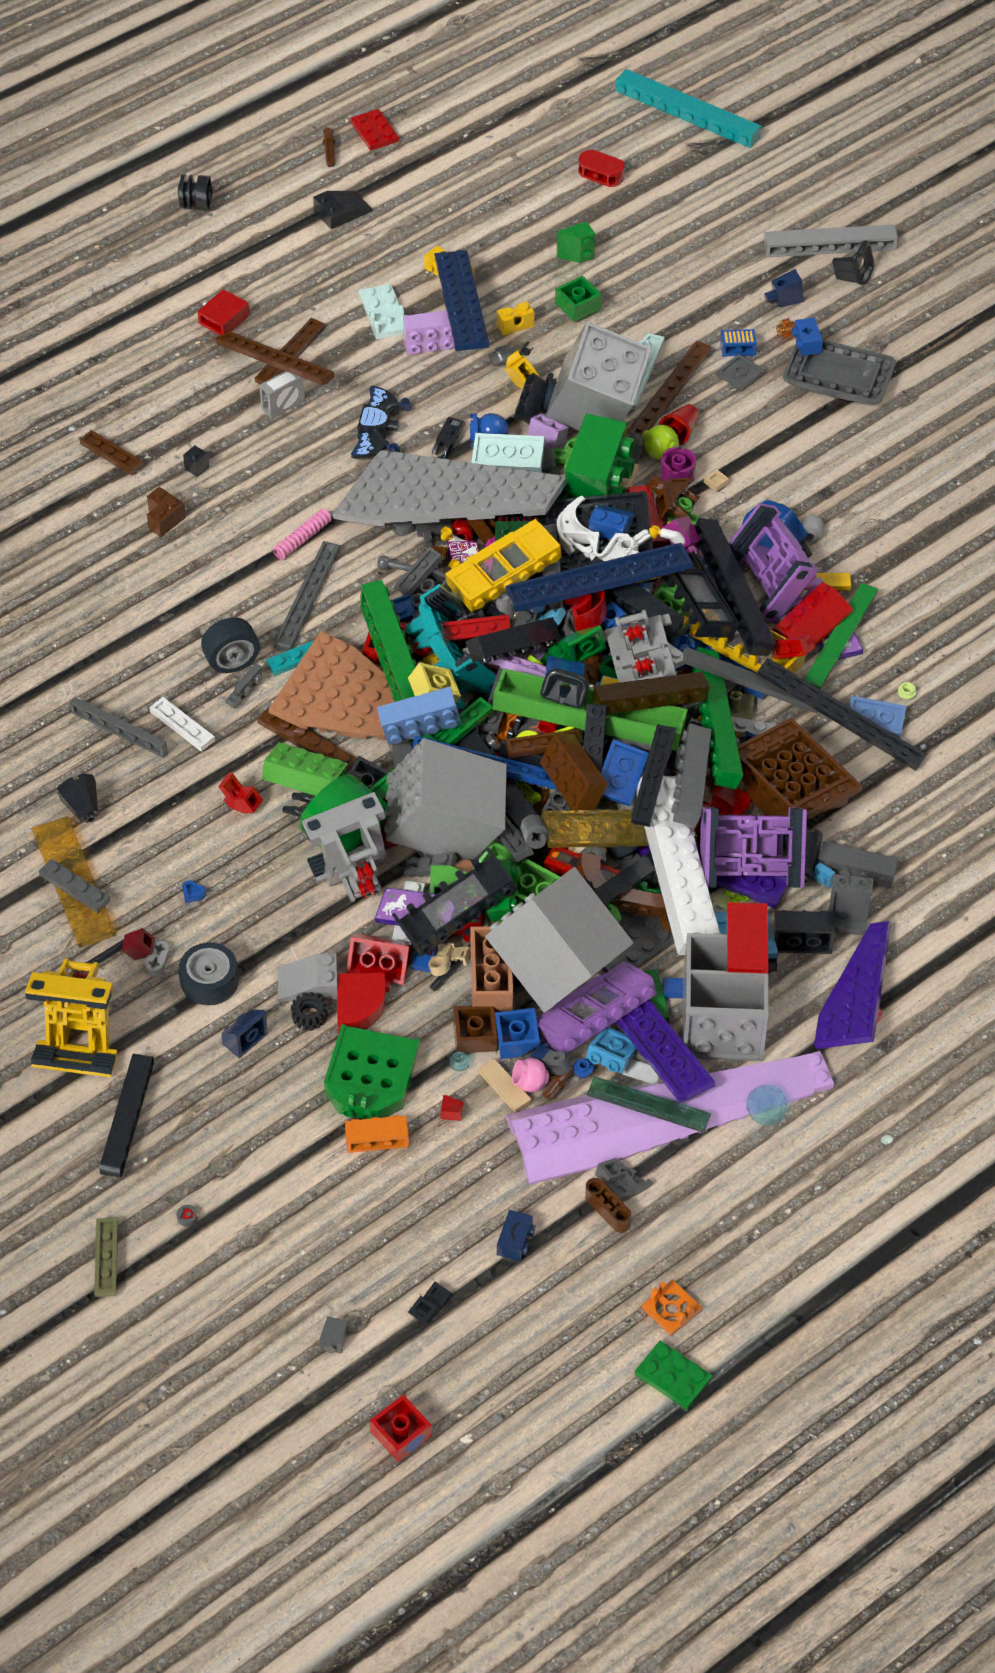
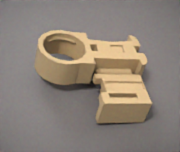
M441 943L438 945L439 951L437 955L432 956L428 963L431 974L441 976L449 971L451 961H454V959L456 962L458 959L460 961L463 960L464 966H467L470 960V947L455 948L454 943H448L447 945Z

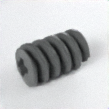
M535 814L526 816L520 826L526 844L534 849L545 846L548 839V831L543 819Z

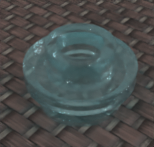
M456 1052L450 1058V1067L455 1071H464L470 1065L469 1057L463 1052Z

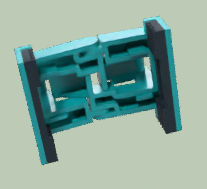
M438 584L420 596L421 604L418 606L420 615L406 627V632L416 637L413 643V651L421 657H427L435 653L440 661L433 666L451 670L460 695L470 691L474 694L491 693L498 671L492 669L486 663L481 664L480 661L473 663L470 654L466 653L465 656L462 652L463 647L460 640L449 641L445 638L446 635L441 624L454 621L458 617L463 616L461 611L466 609L467 613L471 611L462 601Z

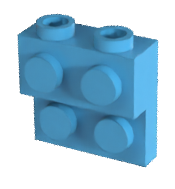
M607 1027L591 1042L586 1058L593 1064H601L607 1067L613 1073L619 1072L622 1074L630 1065L632 1057L638 1050L625 1034Z

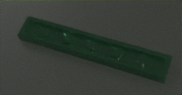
M596 1076L593 1077L587 1096L705 1133L711 1117L709 1112Z

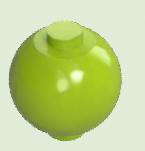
M656 425L642 434V437L645 438L644 447L646 452L655 459L661 460L663 453L667 449L679 447V439L676 432L667 425Z

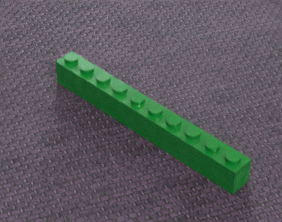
M699 647L696 649L698 652L719 659L717 651ZM692 667V673L703 672L710 686L708 700L701 701L699 713H701L702 726L711 729L709 763L712 768L711 775L713 776L714 784L736 789L743 777V771L724 679Z

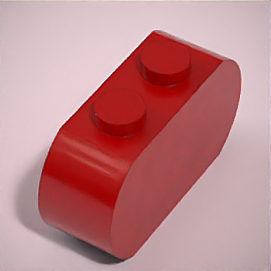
M594 149L586 150L579 155L578 173L581 177L607 187H616L623 182L625 168L623 160Z

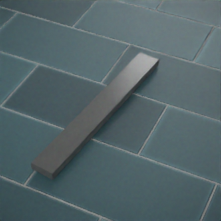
M326 541L322 542L273 643L274 648L285 651L293 649L340 551V545Z
M688 647L683 651L684 664L818 714V711L754 672Z

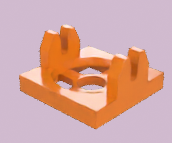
M673 1279L668 1284L662 1281L659 1289L655 1287L651 1292L650 1298L642 1304V1309L670 1336H673L702 1311V1307ZM676 1294L680 1298L676 1301H668L664 1295ZM657 1301L664 1306L663 1312L660 1314L656 1311ZM686 1302L688 1307H686L684 1314L680 1312V1306ZM668 1305H675L678 1311L674 1314L668 1313L666 1311ZM667 1317H676L677 1321H669L665 1319Z

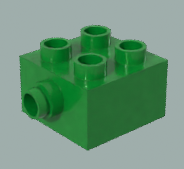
M588 413L585 414L565 469V478L568 481L566 484L567 499L580 496L589 497L625 493V487L621 486L623 478H631L635 464V458H631L634 439L627 437L626 422Z

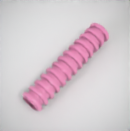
M320 509L319 512H316L304 524H301L300 527L273 547L275 556L284 560L297 547H300L312 535H315L327 523L331 522L330 513L325 509Z

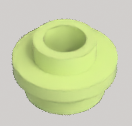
M904 682L898 688V695L906 700L912 699L916 696V688L912 683Z

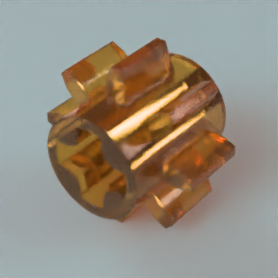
M789 318L780 320V324L776 326L778 336L783 337V340L794 338L792 336V327H794L795 322L790 321Z

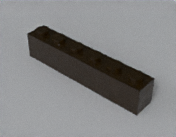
M703 672L594 686L592 701L594 704L606 705V714L667 705L707 701L710 686Z

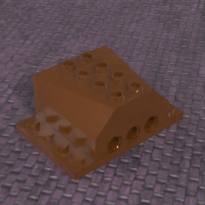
M792 718L737 746L743 771L742 781L752 803L764 815L788 816L789 807H800L807 810V821L822 812L846 806L848 798L862 791V785Z

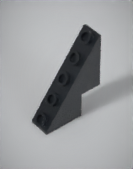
M587 703L584 750L601 773L605 750L606 705Z

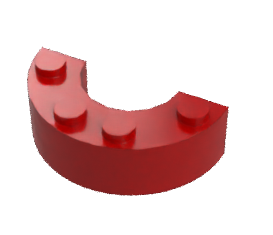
M604 590L565 600L566 605H576L571 607L576 632L599 626L606 618L607 609Z

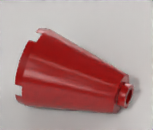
M687 404L665 415L658 425L671 427L678 436L679 445H684L692 434L699 415L698 409L694 405Z

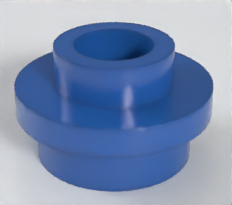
M579 1059L574 1063L573 1071L579 1078H587L593 1072V1064L588 1059Z

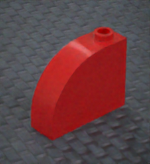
M385 973L337 974L338 1035L342 1024L366 1030L379 1020L385 1009L386 992H390L389 980H385Z

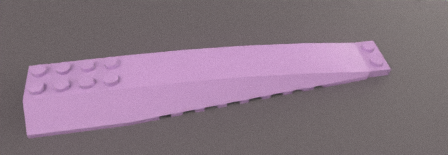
M818 1051L792 1058L711 1072L709 1075L715 1081V1087L681 1103L678 1102L663 1081L583 1095L508 1114L506 1115V1120L511 1134L514 1133L524 1159L523 1168L529 1185L597 1168L598 1163L613 1158L620 1161L632 1157L635 1153L650 1151L655 1146H665L670 1144V1141L679 1138L682 1140L697 1132H706L708 1128L726 1125V1122L735 1119L738 1121L744 1119L747 1115L762 1113L764 1109L770 1107L773 1109L812 1096L816 1092L834 1088V1082L821 1052Z

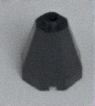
M82 773L77 775L79 779L74 780L71 777L57 787V794L60 801L80 821L89 823L94 821L98 815L96 780L93 774Z

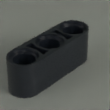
M531 373L525 381L515 410V416L530 425L531 418L537 416L548 387L547 381L535 373Z

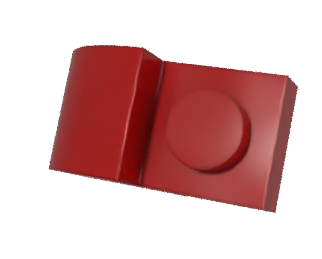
M228 773L218 786L225 795L223 801L230 808L245 814L254 813L263 801L254 786L243 787L233 773Z

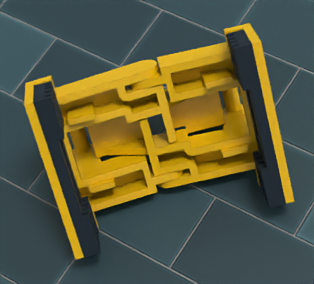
M64 958L58 972L45 970L42 973L32 972L25 989L26 999L44 1002L46 1040H38L31 1057L32 1067L111 1077L117 1061V1050L110 1049L108 1003L113 993V983L106 982L105 978L96 977L99 970L98 962L91 964L70 961L68 958ZM68 969L77 970L76 972H70L66 977ZM71 1029L88 1031L89 1047L67 1044Z

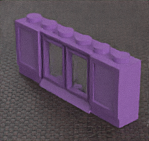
M625 961L621 962L602 976L601 974L570 993L556 1003L553 1008L537 1017L540 1041L547 1043L553 1050L562 1051L566 1055L655 996L657 993L653 978L632 964Z

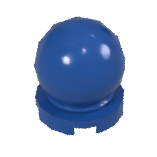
M470 413V419H473L470 424V441H475L476 433L509 435L508 422L501 415L488 413L479 418L477 413Z

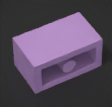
M542 413L531 418L528 436H545V446H552V450L565 446L569 427L545 417L546 415Z

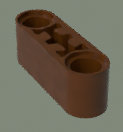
M590 1178L586 1182L585 1187L586 1201L616 1232H627L631 1226L630 1209L601 1179Z

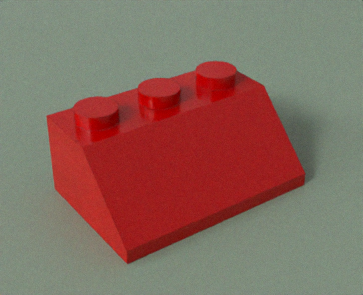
M355 933L350 939L346 973H385V980H389V983L404 985L411 959L412 944L406 941Z

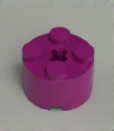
M672 447L663 453L660 469L662 480L667 482L671 478H692L689 484L695 480L696 456L691 450Z

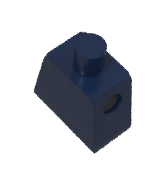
M796 269L772 280V290L764 293L767 303L775 300L780 308L804 302L802 279Z

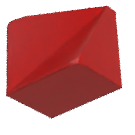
M443 1095L441 1119L461 1121L464 1102L448 1095Z

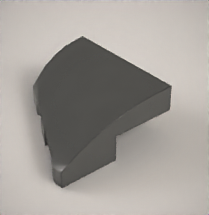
M616 1158L598 1163L595 1171V1176L601 1179L622 1202L642 1193L651 1187L653 1183L650 1179L645 1181L638 1177L636 1170L626 1167L623 1162Z

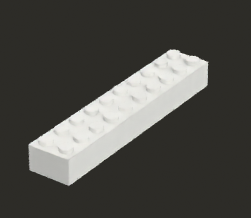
M664 776L650 827H644L678 955H685L687 933L720 934L691 826L673 822L674 813H671V808L675 801L673 793L677 787V784H675L676 776ZM642 777L640 778L639 783H638L637 788H636V791H635L636 797H637L638 792H639V788H640V785H641Z

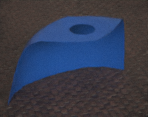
M771 500L761 502L762 504L777 507L781 513L779 518L799 543L808 535L798 517L789 507ZM756 506L745 515L742 525L753 512V510L756 508ZM765 533L758 542V545L772 548L774 543Z

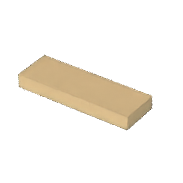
M495 1059L478 1068V1073L514 1113L531 1103V1098L519 1086L513 1085L512 1077Z

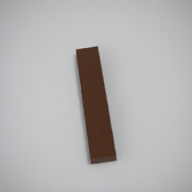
M310 318L280 351L299 357L325 329V323ZM267 364L254 378L255 383L262 384L285 371Z

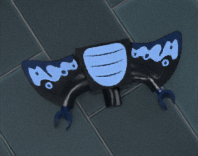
M374 385L370 386V401L368 404L363 405L357 426L359 441L351 453V458H368L376 456L380 451L387 449L391 452H400L397 443L390 444L385 439L388 430L398 431L399 421L390 420V413L399 410L400 407L404 411L412 409L408 398H403L398 403V400L392 393Z

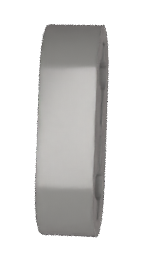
M165 941L155 942L153 954L147 957L145 966L150 976H159L164 971L170 955L169 945Z

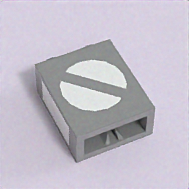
M287 371L259 385L261 410L271 419L305 401L304 378Z

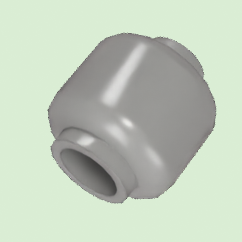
M815 515L805 516L801 521L808 534L804 540L813 542L820 539L824 528L822 519Z

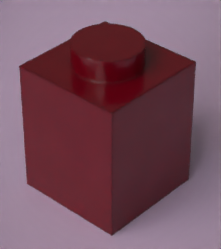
M143 928L125 934L122 951L134 961L153 954L155 937Z

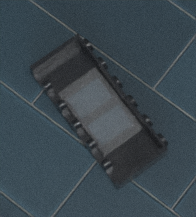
M490 848L486 849L490 858L482 863L477 858L473 859L471 864L474 869L466 874L462 870H457L455 875L458 880L448 886L445 881L440 882L439 887L442 891L432 897L429 892L424 893L422 897L425 902L415 908L412 903L408 904L406 909L409 914L401 919L398 918L396 913L392 914L420 957L447 940L456 931L463 929L472 920L479 918L489 908H493L519 890Z

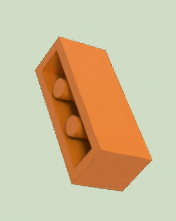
M393 1115L384 1118L373 1117L371 1119L345 1121L347 1153L409 1147L406 1116Z

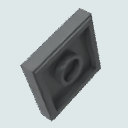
M738 354L717 371V376L743 392L761 378L765 370Z

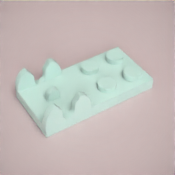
M386 284L359 290V296L375 338L381 339L403 334V316L407 315H404L403 305H399L392 285Z
M476 433L471 463L541 472L546 442L545 436Z

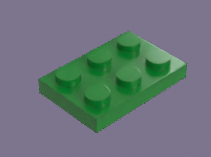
M661 1340L658 1341L634 1372L635 1376L686 1410L691 1407L713 1377L709 1372Z

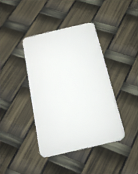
M631 1059L630 1065L622 1073L623 1075L648 1083H655L659 1078L649 1064Z

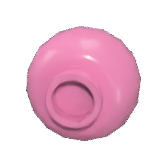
M535 1058L517 1060L512 1072L513 1085L519 1086L525 1092L533 1093L539 1091L547 1084L549 1072L546 1070L543 1062Z

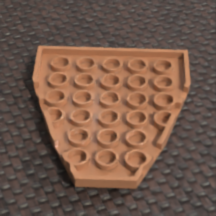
M320 631L269 707L268 713L302 729L313 727L319 728V732L330 730L336 731L337 735L360 739L374 736L378 737V740H386L377 707L393 703L394 699L384 672L354 646Z

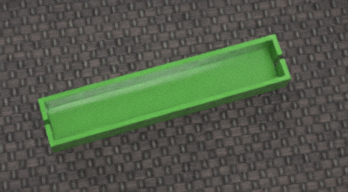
M503 668L494 691L493 710L585 730L587 703L594 704L592 701L594 688L589 687L583 708H573L541 697L540 691L544 677ZM567 683L561 684L562 686L571 688L570 685ZM667 705L657 708L606 714L605 735L651 745L656 726L660 724L676 728L671 749L678 751L688 709Z

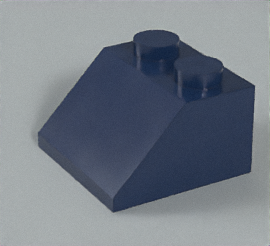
M250 1009L245 1014H241L235 1023L223 1030L221 1034L223 1046L240 1059L268 1035L266 1011L263 1009Z

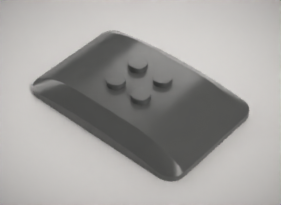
M823 340L821 353L802 356L795 344L783 373V380L791 385L823 395L861 403L878 404L884 397L896 365V360L889 355Z

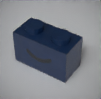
M513 1210L508 1211L497 1242L498 1256L521 1262L523 1254L527 1255L530 1243L528 1239L533 1237L536 1225L533 1224V1216Z

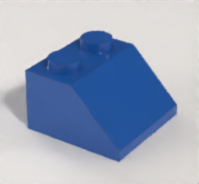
M604 505L597 506L590 517L589 530L599 532V537L612 540L616 533L628 534L635 513Z
M535 1008L495 1012L500 1059L521 1057L540 1044Z

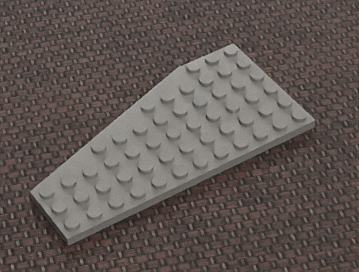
M382 450L374 457L332 514L333 518L337 520L376 526H385V523L412 521L413 524L440 522V519L467 517L468 520L495 518V515L522 513L523 516L546 515L568 481L565 476Z

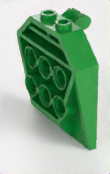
M342 1024L324 1079V1093L337 1112L346 1117L371 1119L373 1117H389L402 1110L405 1105L420 1039L415 1040Z

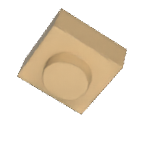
M716 469L704 478V483L717 492L729 484V478Z

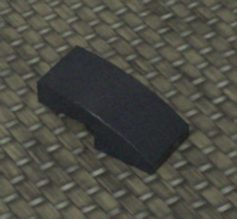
M435 1281L423 1297L420 1295L408 1311V1314L426 1325L445 1306L453 1294Z

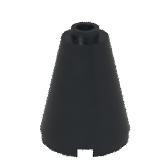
M806 827L804 883H808L809 880L813 879L823 840L822 832L814 829V832L808 831V827ZM784 834V840L788 852L789 834Z

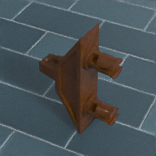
M655 475L652 477L647 486L657 494L655 501L660 520L669 512L677 518L685 517L688 514L687 511L675 504L678 497L688 498L691 500L692 506L696 504L700 497L687 488L692 478H671L666 482Z

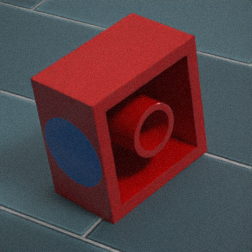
M403 1394L370 1420V1432L399 1463L432 1437V1424Z

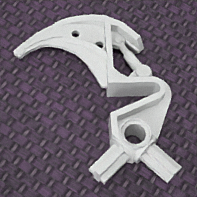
M583 496L570 503L559 514L557 519V534L562 548L571 555L575 551L573 548L575 546L576 549L584 553L585 557H590L591 561L595 556L603 561L639 553L638 546L651 538L647 530L641 531L634 537H630L628 534L616 533L604 551L598 554L600 544L599 532H593L585 528L576 518L575 511L585 500ZM579 543L590 544V546L585 547Z

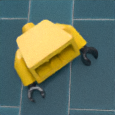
M525 342L521 350H517L507 358V366L504 368V371L513 383L523 389L525 381L531 373L540 376L527 358L524 357V355L528 356L534 348H527L529 342ZM549 373L545 381L548 382L550 379L557 380V378L553 379L554 374Z

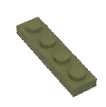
M117 1217L96 1218L95 1297L117 1296Z

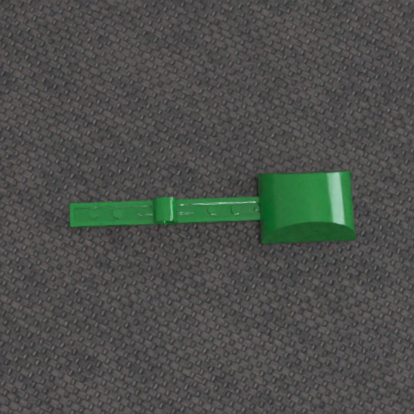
M480 697L459 714L462 725L452 729L440 730L434 736L426 734L423 738L454 745L494 712L493 706ZM346 774L333 780L307 805L300 817L299 829L306 834L302 827V820L372 792L376 794L385 813L388 805L386 803L388 774L371 788L367 787L353 774ZM385 816V819L378 821L380 827L387 822V816ZM360 828L339 836L346 853L351 852L363 842Z

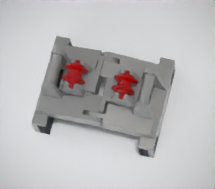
M642 610L641 613L623 618L616 617L617 627L603 631L606 648L602 650V653L611 652L619 683L635 681V678L636 680L676 675L666 637L674 635L669 614L647 618L646 610Z

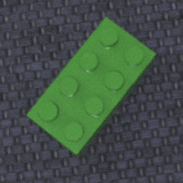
M278 742L264 760L262 779L316 796L333 780L347 774L348 763Z

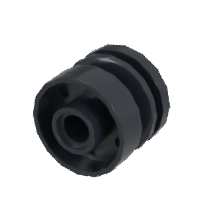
M181 174L178 185L180 208L185 209L188 206V209H192L194 202H196L198 210H209L213 193L211 177L198 175L195 182L193 175L190 174L188 178L187 174Z

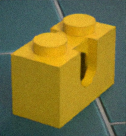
M528 301L517 304L515 308L506 307L497 310V326L502 335L505 336L534 327V311Z

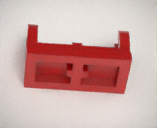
M810 635L791 639L777 638L772 649L775 659L807 655L815 648L814 643L807 645V639L810 638Z

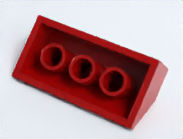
M821 582L774 627V631L787 639L810 635V638L807 639V645L814 643L816 646L853 610L835 588Z

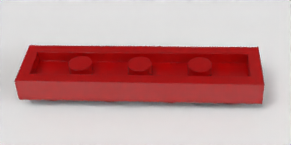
M509 614L441 623L446 635L445 638L449 641L473 639L480 635L511 628Z

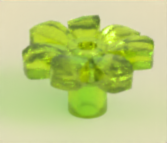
M725 890L724 895L731 899L730 902L748 901L749 898L745 895H738V893L730 890Z

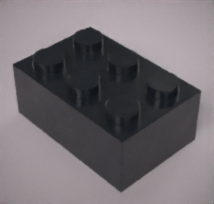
M805 910L775 911L772 931L778 953L832 954L835 936L834 912H811Z

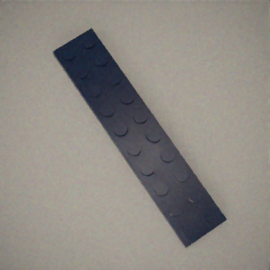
M457 250L434 253L455 351L489 348V339L468 251Z
M680 542L506 585L505 590L514 611L518 612L623 585H630L659 576H666L679 571L682 572L693 568V565L683 544Z

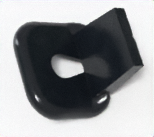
M868 240L861 242L857 253L852 257L833 258L832 263L836 279L856 282L859 285L868 283L874 270V258L871 244ZM862 258H864L863 266L859 270Z
M555 668L546 673L540 695L546 700L581 709L587 698L589 683L582 675ZM567 683L570 685L571 688L562 686L561 684Z

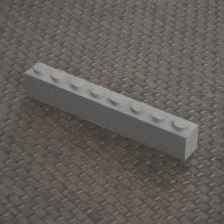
M895 225L770 231L764 233L763 245L766 258L856 253L861 242L864 240L870 242L872 252L896 250L898 237Z

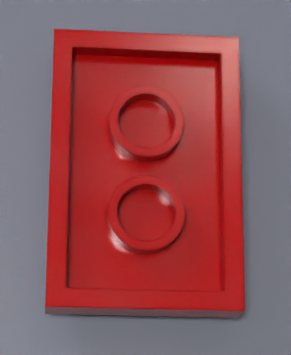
M380 109L350 118V123L370 151L399 142V136Z

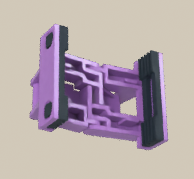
M759 503L728 544L739 566L746 562L756 578L761 580L760 583L769 597L768 601L765 600L759 608L765 621L777 623L780 617L785 616L793 606H797L824 581L816 577L818 571L814 563L809 562L805 552L801 551L802 546L779 518L781 513L777 507ZM765 533L774 543L772 548L758 545V542ZM804 590H808L804 597L799 596Z
M702 807L700 862L707 887H716L717 876L756 875L786 876V885L792 888H804L807 810L800 807H789L788 816L719 815V809L715 807ZM783 834H789L788 856L783 855ZM746 838H749V852H746Z

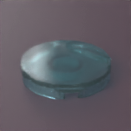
M763 1084L750 1092L746 1108L753 1121L760 1125H772L778 1123L784 1117L787 1111V1100L785 1094L778 1087Z

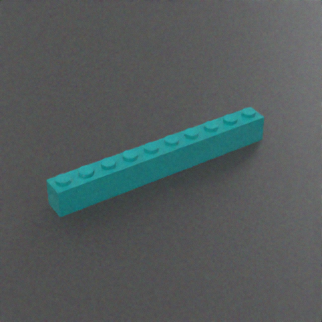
M625 69L616 78V92L748 148H751L760 139L761 125L628 69Z

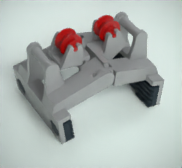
M374 792L301 821L312 847L321 845L322 853L307 858V863L316 883L319 884L326 881L328 886H332L341 882L351 903L361 896L367 898V894L375 895L374 891L377 890L379 892L382 890L375 874L377 872L376 867L383 865L385 856H388L389 852L382 839L378 822L385 819V813ZM360 828L363 842L351 852L346 853L339 836Z

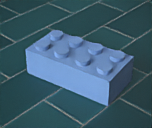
M451 687L377 707L388 745L398 744L404 740L414 739L415 736L420 737L426 734H434L440 730L452 729L462 725Z

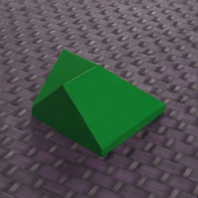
M601 626L577 631L561 640L570 660L582 662L606 648Z

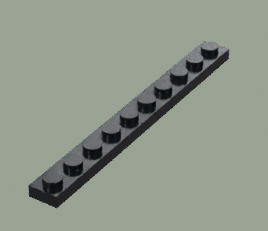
M768 657L759 668L757 675L916 771L927 754Z

